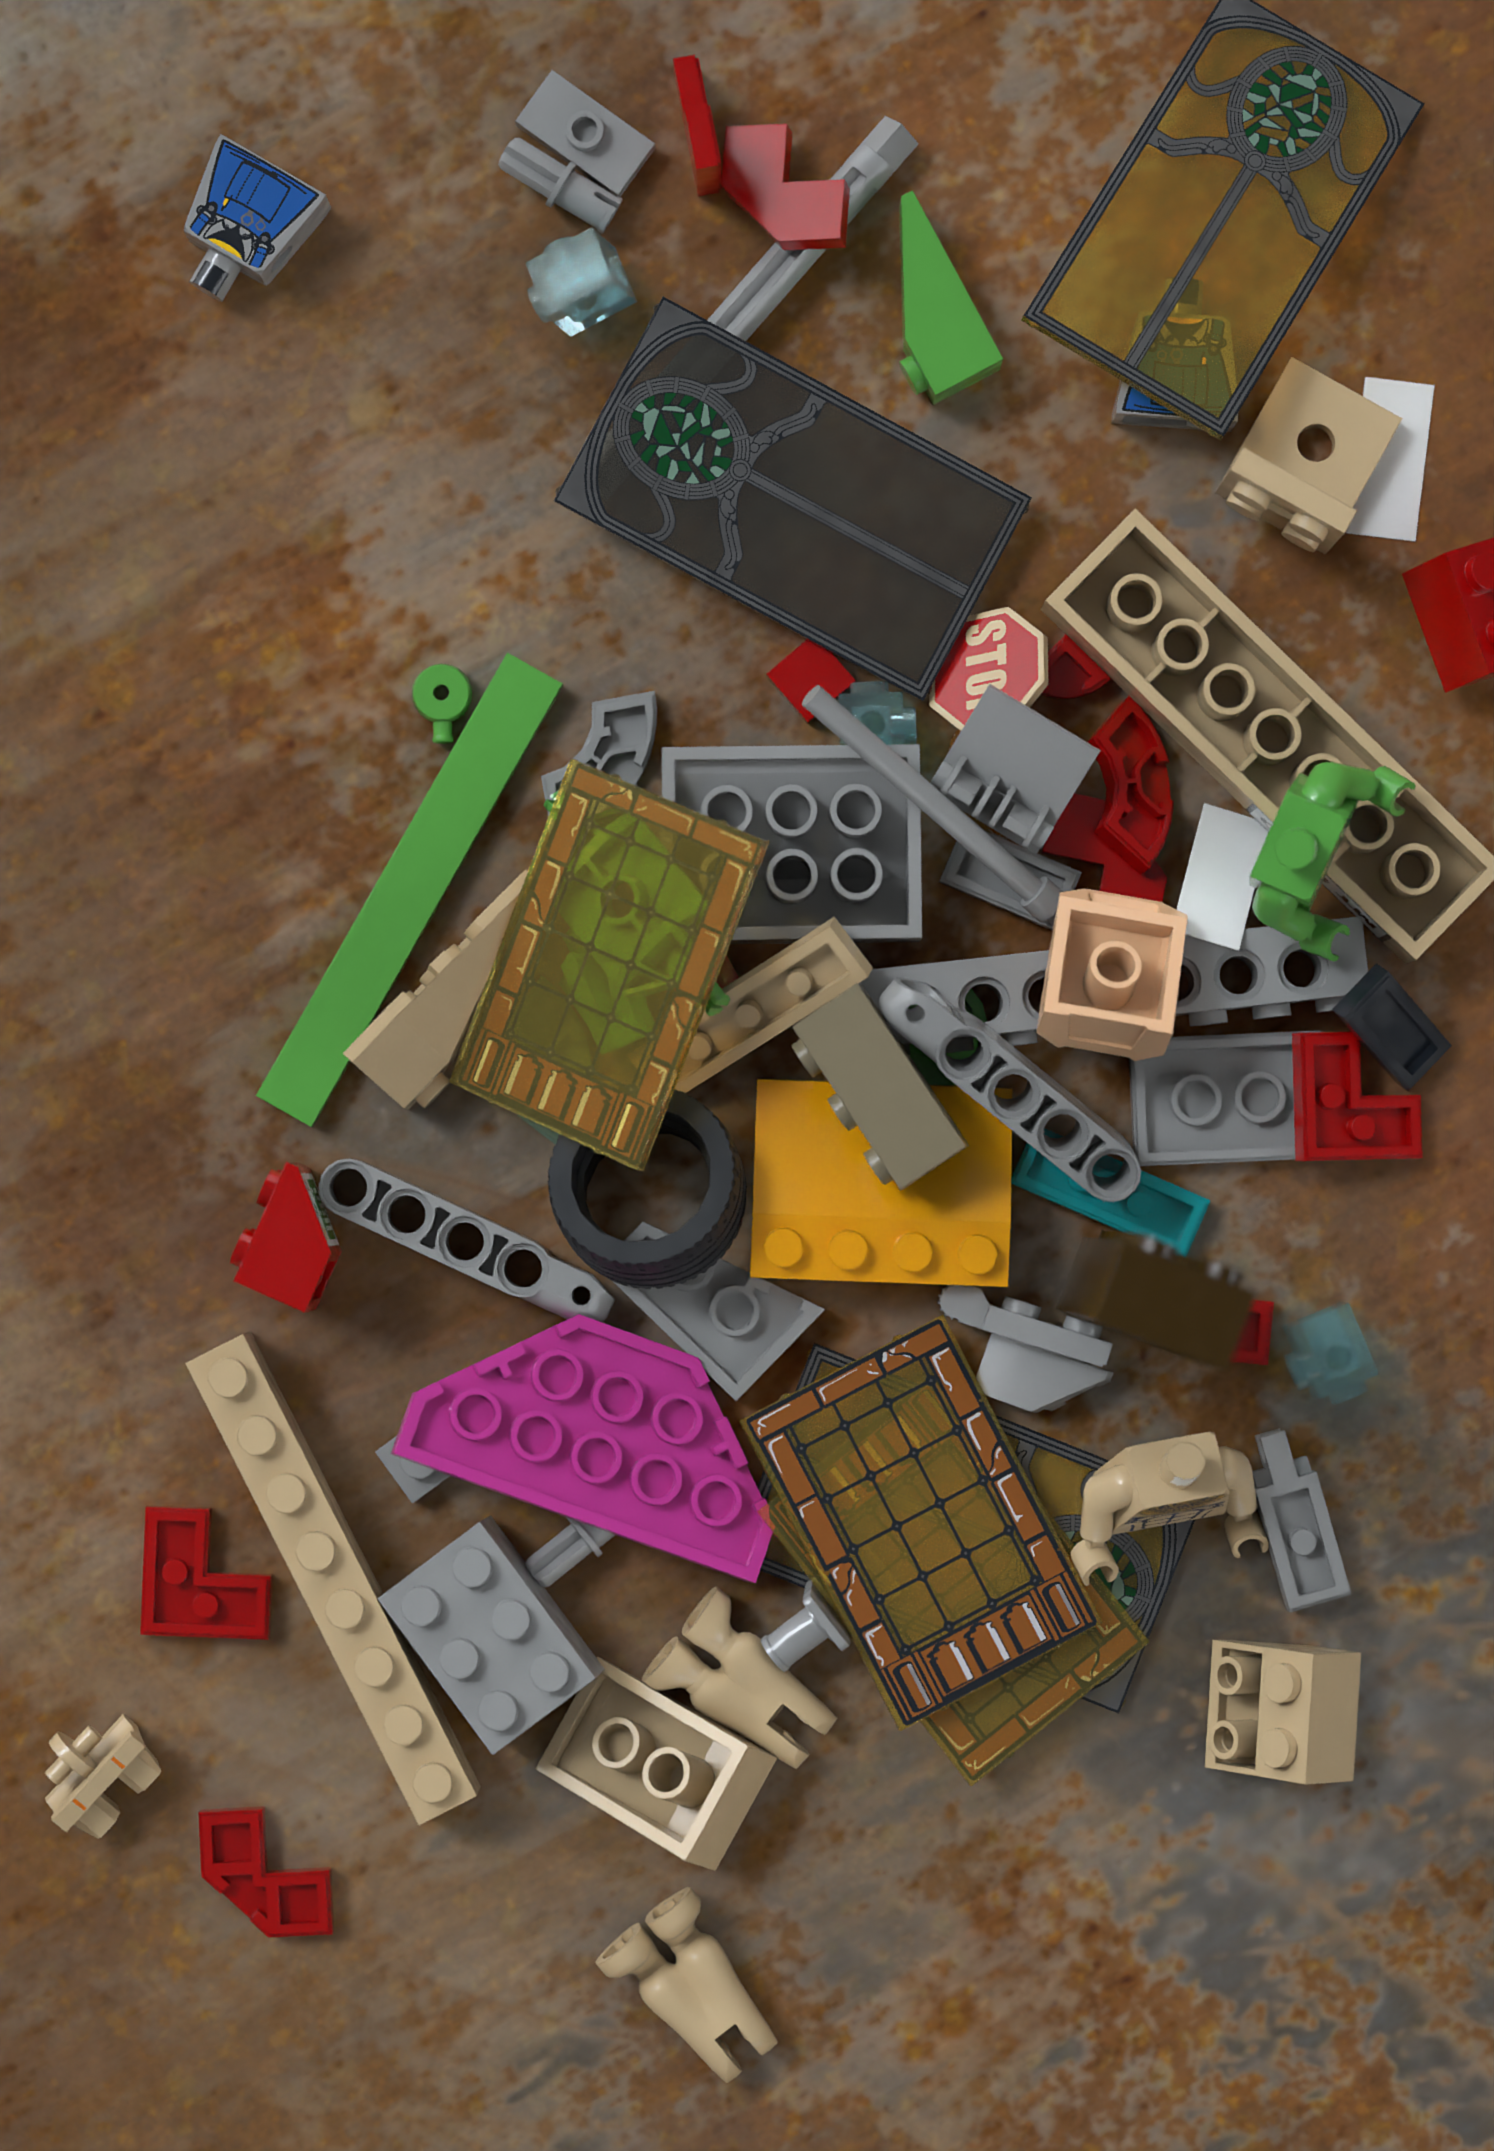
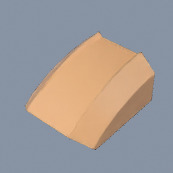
M1086 888L1060 892L1036 1033L1057 1048L1066 1046L1128 1057L1133 1061L1163 1056L1173 1035L1187 915L1154 900Z

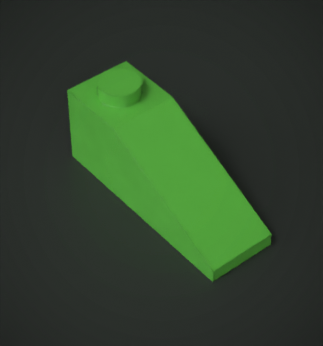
M912 190L901 196L899 207L903 351L906 355V358L899 361V365L915 395L925 391L932 405H935L999 371L1003 358Z

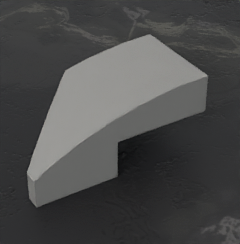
M991 1333L974 1385L980 1394L1030 1412L1038 1413L1044 1409L1053 1411L1065 1405V1401L1095 1386L1101 1387L1111 1382L1113 1372L1068 1356Z

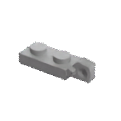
M1278 1428L1255 1435L1261 1462L1264 1467L1252 1471L1258 1505L1257 1509L1269 1541V1551L1286 1610L1294 1612L1351 1595L1317 1472L1311 1470L1307 1456L1293 1459L1285 1430L1281 1431Z

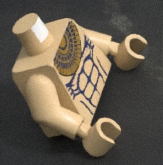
M1214 1432L1133 1445L1119 1452L1095 1471L1085 1484L1080 1535L1083 1540L1078 1542L1070 1553L1071 1560L1084 1585H1089L1090 1574L1099 1567L1107 1582H1112L1116 1579L1119 1567L1105 1541L1111 1539L1112 1535L1222 1515L1226 1511L1230 1515L1225 1520L1224 1528L1234 1557L1240 1558L1238 1547L1248 1539H1258L1261 1551L1265 1553L1269 1548V1541L1259 1513L1256 1511L1258 1505L1252 1467L1248 1458L1236 1449L1226 1446L1218 1447Z

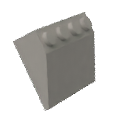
M920 744L888 745L920 774ZM848 745L662 747L663 799L763 841V848L749 878L725 944H793L833 917L837 919L854 943L920 942L922 939L921 809ZM662 828L663 843L674 854L680 836ZM684 837L677 853L678 860L710 874L715 872L722 855L719 852L693 842L692 839L688 840ZM726 855L724 856L722 864L718 871L719 876L721 875L723 867L727 860L728 856ZM682 865L706 896L711 883L710 878ZM718 882L714 883L708 898L710 902Z

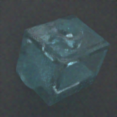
M592 227L574 237H564L553 241L546 246L543 254L526 262L534 286L528 288V296L533 308L544 323L552 321L569 336H573L637 302L616 248Z
M869 681L851 683V694L838 695L837 701L885 744H916L915 707L903 708V692H889L888 682ZM839 738V745H847Z
M1338 1302L1282 1326L1293 1352L1284 1355L1285 1363L1299 1391L1308 1387L1312 1397L1318 1399L1329 1395L1332 1405L1368 1391L1364 1380L1379 1374L1350 1304L1347 1302Z

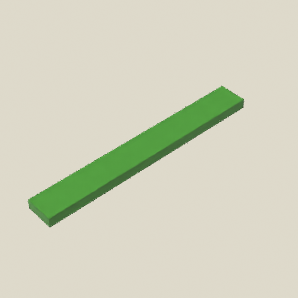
M507 652L256 1094L257 1097L306 1125L314 1127L351 1062L343 1053L376 1018L563 688V683Z

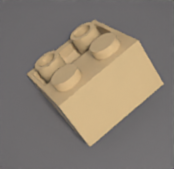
M1213 1640L1205 1768L1300 1784L1353 1781L1361 1652L1312 1645Z

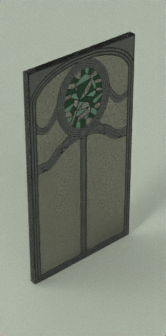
M662 297L661 301L654 306V314L568 475L563 484L556 489V497L553 502L923 702L925 697L932 692V684L1020 519L1023 514L1028 512L1032 497L673 301Z

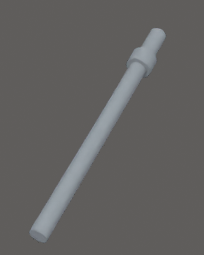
M815 686L805 696L802 705L1015 891L1021 897L1020 905L1039 922L1048 920L1054 926L1059 894L1063 892L1046 876L1036 877L821 686Z

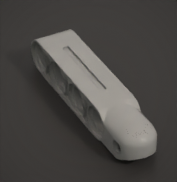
M896 977L881 994L879 999L880 1011L893 1029L938 1064L939 1069L948 1079L1091 1195L1102 1201L1116 1202L1127 1198L1135 1191L1140 1182L1141 1170L1139 1162L1124 1136L982 1020L968 1012H960L925 982ZM910 1005H917L915 1008L907 1009ZM969 1034L979 1040L977 1049L968 1058L953 1059L945 1053L947 1044L955 1036ZM1017 1074L1027 1079V1086L1023 1093L1015 1098L1004 1099L994 1093L998 1081L1004 1076ZM1067 1114L1076 1118L1074 1128L1064 1137L1050 1138L1043 1133L1047 1121L1053 1116ZM1118 1154L1124 1158L1120 1171L1113 1176L1098 1177L1092 1173L1095 1162L1104 1155Z
M350 1158L337 1160L329 1165L321 1175L319 1183L320 1198L325 1206L335 1214L561 1318L568 1320L580 1314L603 1322L614 1304L615 1299L593 1274L550 1255L547 1248L537 1241L365 1161ZM346 1169L357 1170L364 1176L367 1183L366 1196L355 1206L342 1204L334 1194V1181L339 1173ZM403 1196L417 1198L425 1208L426 1216L424 1223L420 1229L413 1233L400 1231L392 1222V1207ZM461 1223L475 1225L483 1235L484 1244L482 1251L471 1260L458 1258L449 1247L450 1233L454 1227ZM518 1250L531 1251L541 1261V1277L532 1286H518L507 1275L506 1266L508 1259ZM582 1286L589 1290L591 1297L587 1304H580L575 1300L574 1291L577 1287Z

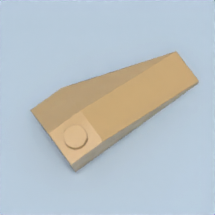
M526 869L471 923L464 932L466 938L459 946L456 944L451 945L429 965L427 971L419 980L422 984L414 993L411 990L407 993L403 991L343 1053L404 1109L409 1110L416 1101L425 1109L451 1082L443 1073L452 1065L523 915L531 891L533 892L532 888L536 879Z

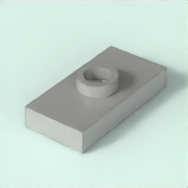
M551 70L515 120V124L519 129L568 164L571 161L575 163V169L616 197L617 195L621 197L655 150L654 142L553 70Z

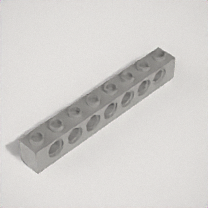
M1362 916L1331 919L1347 925L1350 929L1349 936L1337 933L1332 940L1331 953L1339 956L1337 961H1330L1302 950L1299 946V941H1295L1269 926L1244 929L1239 951L1185 935L1181 970L1187 976L1188 990L1186 995L1180 1001H1177L1175 1016L1189 1015L1190 1026H1201L1228 1022L1227 1010L1252 1008L1253 1019L1290 1016V1003L1315 1001L1316 1013L1333 1011L1332 1009L1368 972ZM1049 950L872 969L869 977L859 984L864 986L879 1010L881 994L896 977H904L925 982L960 1012H967L964 1002L966 994L971 988L976 986L987 987L997 995L999 1010L994 1019L984 1023L1012 1046L1038 1043L1036 1031L1039 1013L1030 1005L1028 993L1031 985L1036 980L1045 979ZM1291 952H1301L1307 955L1314 965L1313 979L1306 987L1292 985L1284 975V961ZM1227 959L1241 960L1250 969L1251 983L1243 994H1233L1227 991L1220 981V969ZM890 1025V1027L892 1028V1030L894 1031V1033L896 1034V1036L898 1037V1039L910 1055L909 1045H911L912 1043H910L906 1038L899 1034ZM969 1034L955 1036L947 1044L945 1053L974 1050L973 1038L976 1037Z

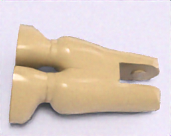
M715 1586L691 1612L683 1625L682 1635L696 1646L712 1654L713 1657L719 1660L721 1667L711 1669L700 1660L689 1645L675 1636L666 1643L652 1660L641 1681L659 1692L674 1688L686 1689L690 1693L692 1705L697 1711L741 1734L777 1757L780 1761L797 1769L810 1754L789 1732L773 1722L783 1707L789 1708L801 1721L823 1735L828 1733L838 1718L789 1670L783 1672L772 1661L758 1636L749 1632L738 1633L732 1629L730 1624V1597Z
M686 1887L658 1904L645 1918L646 1924L653 1933L674 1952L676 1964H671L665 1960L663 1955L657 1950L650 1935L639 1922L618 1936L597 1958L595 1963L604 1975L610 1978H619L627 1974L636 1975L639 1980V1994L645 2004L672 2027L724 2082L728 2083L742 2072V2069L730 2052L728 2045L724 2041L722 2042L719 2036L736 2024L744 2039L748 2040L761 2055L770 2051L778 2041L741 1984L718 1940L709 1934L700 1933L695 1927V1920L700 1913L701 1899L691 1887Z

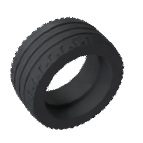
M621 1087L620 1090L629 1093V1089ZM669 1088L652 1134H672L690 1141L703 1154L710 1172L709 1189L699 1211L678 1231L654 1241H622L607 1235L593 1221L587 1205V1187L598 1163L609 1153L563 1131L553 1148V1156L550 1157L548 1169L549 1198L556 1222L575 1253L593 1270L614 1282L625 1286L630 1285L633 1288L661 1289L663 1287H673L675 1284H683L690 1279H695L700 1273H705L731 1247L733 1239H736L741 1228L742 1218L745 1214L746 1176L740 1155L729 1132L719 1118L705 1105L692 1096H688L686 1093L677 1091L674 1088Z

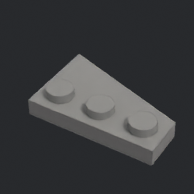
M643 1221L624 1241H654L669 1234ZM720 1258L705 1273H700L695 1279H690L683 1284H675L673 1287L644 1289L633 1288L630 1285L625 1286L614 1282L687 1354L698 1357L705 1372L735 1401L753 1385L825 1310L762 1278H750L749 1272Z

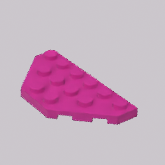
M580 1314L412 1393L391 1455L749 1583H756L775 1527L769 1519V1505L766 1499L762 1498L746 1465L749 1463L727 1416L724 1417L708 1384L710 1380L700 1359Z

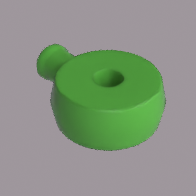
M431 665L425 668L414 681L412 687L413 704L422 717L433 722V743H453L452 722L463 716L469 708L472 699L471 684L467 676L453 665ZM440 687H445L449 690V695L444 700L435 698V692Z

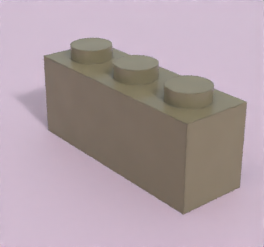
M856 983L792 1026L800 1040L792 1045L793 1050L812 1077L823 1072L836 1094L827 1099L830 1106L848 1131L856 1126L860 1128L872 1146L863 1154L872 1170L884 1185L894 1180L900 1190L905 1189L970 1146L862 984Z

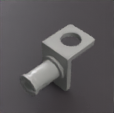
M868 1544L859 1548L858 1555L863 1565L873 1575H876L885 1567ZM850 1554L849 1557H852L856 1566L861 1567L855 1555ZM888 1570L876 1578L878 1594L885 1595L900 1587ZM815 1577L805 1584L803 1595L805 1608L772 1633L761 1638L765 1651L783 1672L790 1669L792 1664L827 1638L834 1641L841 1651L850 1645L851 1633L854 1627ZM900 1591L885 1598L884 1605L896 1597Z

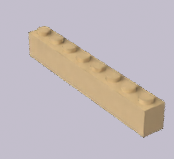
M244 1333L185 1363L418 1825L476 1797L481 1786L406 1637L377 1599L383 1595V1592L252 1333Z

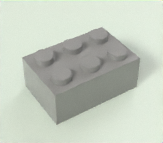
M490 1515L478 1522L377 1599L485 1746L494 1755L597 1678L605 1669L547 1590L539 1585L527 1570L524 1559Z

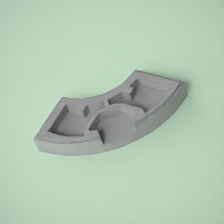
M655 691L592 702V727L582 750L563 768L541 776L545 801L547 799L553 800L550 796L558 790L565 789L569 793L580 764L636 786L650 759L657 727ZM598 800L595 801L590 817L594 816ZM601 803L598 814L616 808L609 806L605 803ZM547 811L551 834L553 835L557 821Z

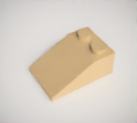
M597 1656L598 1661L605 1670L577 1692L535 1769L684 1861L716 1871L777 1757L664 1692L655 1691L637 1677Z

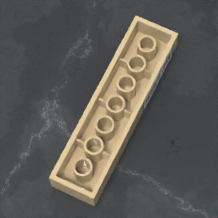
M1136 508L1045 600L1041 611L1067 634L1117 685L1130 695L1152 719L1223 786L1268 832L1288 789L1300 773L1309 776L1312 769L1323 762H1334L1364 768L1372 772L1379 767L1386 766L1415 783V789H1410L1409 787L1403 789L1395 800L1397 804L1406 809L1400 816L1395 817L1368 800L1358 802L1322 883L1355 917L1362 916L1363 924L1405 964L1417 960L1494 881V856Z

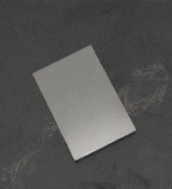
M1321 1030L1171 1037L1163 1056L1133 1061L1129 1058L1133 1152L1139 1162V1166L1295 1159L1292 1033L1321 1032Z

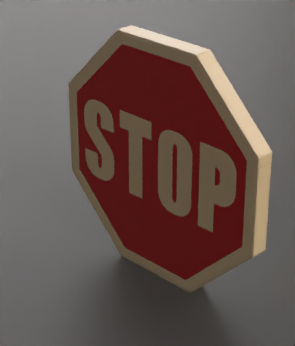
M1009 607L969 615L929 690V706L960 731L968 721L989 684L1029 708L1048 686V637Z

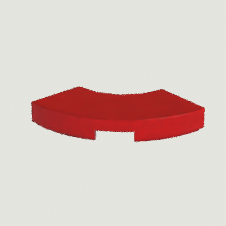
M1129 695L1118 704L1087 743L1101 750L1095 760L1100 766L1106 785L1105 812L1094 832L1141 875L1152 866L1166 842L1173 817L1174 801L1170 797V782L1166 767L1169 763L1166 749L1149 717Z

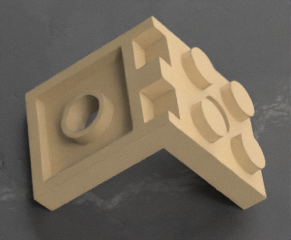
M1291 357L1215 493L1225 499L1227 498L1226 504L1245 517L1259 521L1261 518L1280 530L1284 527L1281 534L1293 544L1311 552L1318 550L1326 554L1345 534L1357 510L1353 509V506L1403 418ZM1308 428L1323 430L1332 442L1330 456L1319 462L1309 461L1304 458L1297 446L1299 434Z

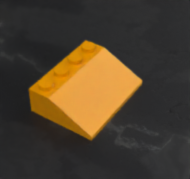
M757 1078L750 1278L1008 1287L1011 1229L1012 1130L958 1086L930 1085L970 1146L907 1188L900 1190L894 1180L884 1185L872 1170L863 1154L872 1146L860 1128L856 1126L848 1131L833 1111L827 1099L836 1094L829 1081ZM995 1087L994 1093L1001 1098L1012 1099L1013 1089Z

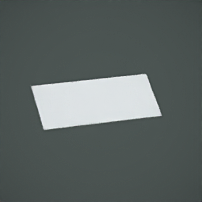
M1365 377L1363 397L1403 419L1353 506V509L1357 510L1346 533L1416 542L1434 385Z
M1204 803L1176 909L1188 917L1185 935L1239 951L1255 889L1250 886L1249 876L1268 835V831L1254 818Z

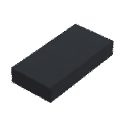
M1377 963L1332 1009L1391 1078L1407 1091L1452 1046L1394 977Z

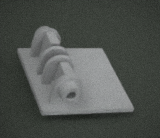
M989 684L930 783L959 809L1036 855L1045 844L1054 825L1101 750Z

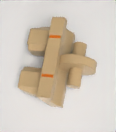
M122 1714L103 1736L92 1726L88 1725L75 1740L59 1731L49 1740V1745L59 1756L45 1772L46 1776L57 1785L45 1797L46 1803L54 1812L51 1819L65 1832L75 1825L77 1828L99 1839L112 1827L120 1814L118 1805L103 1793L118 1777L139 1794L145 1791L160 1775L161 1768L157 1759L144 1744L138 1726L126 1715Z

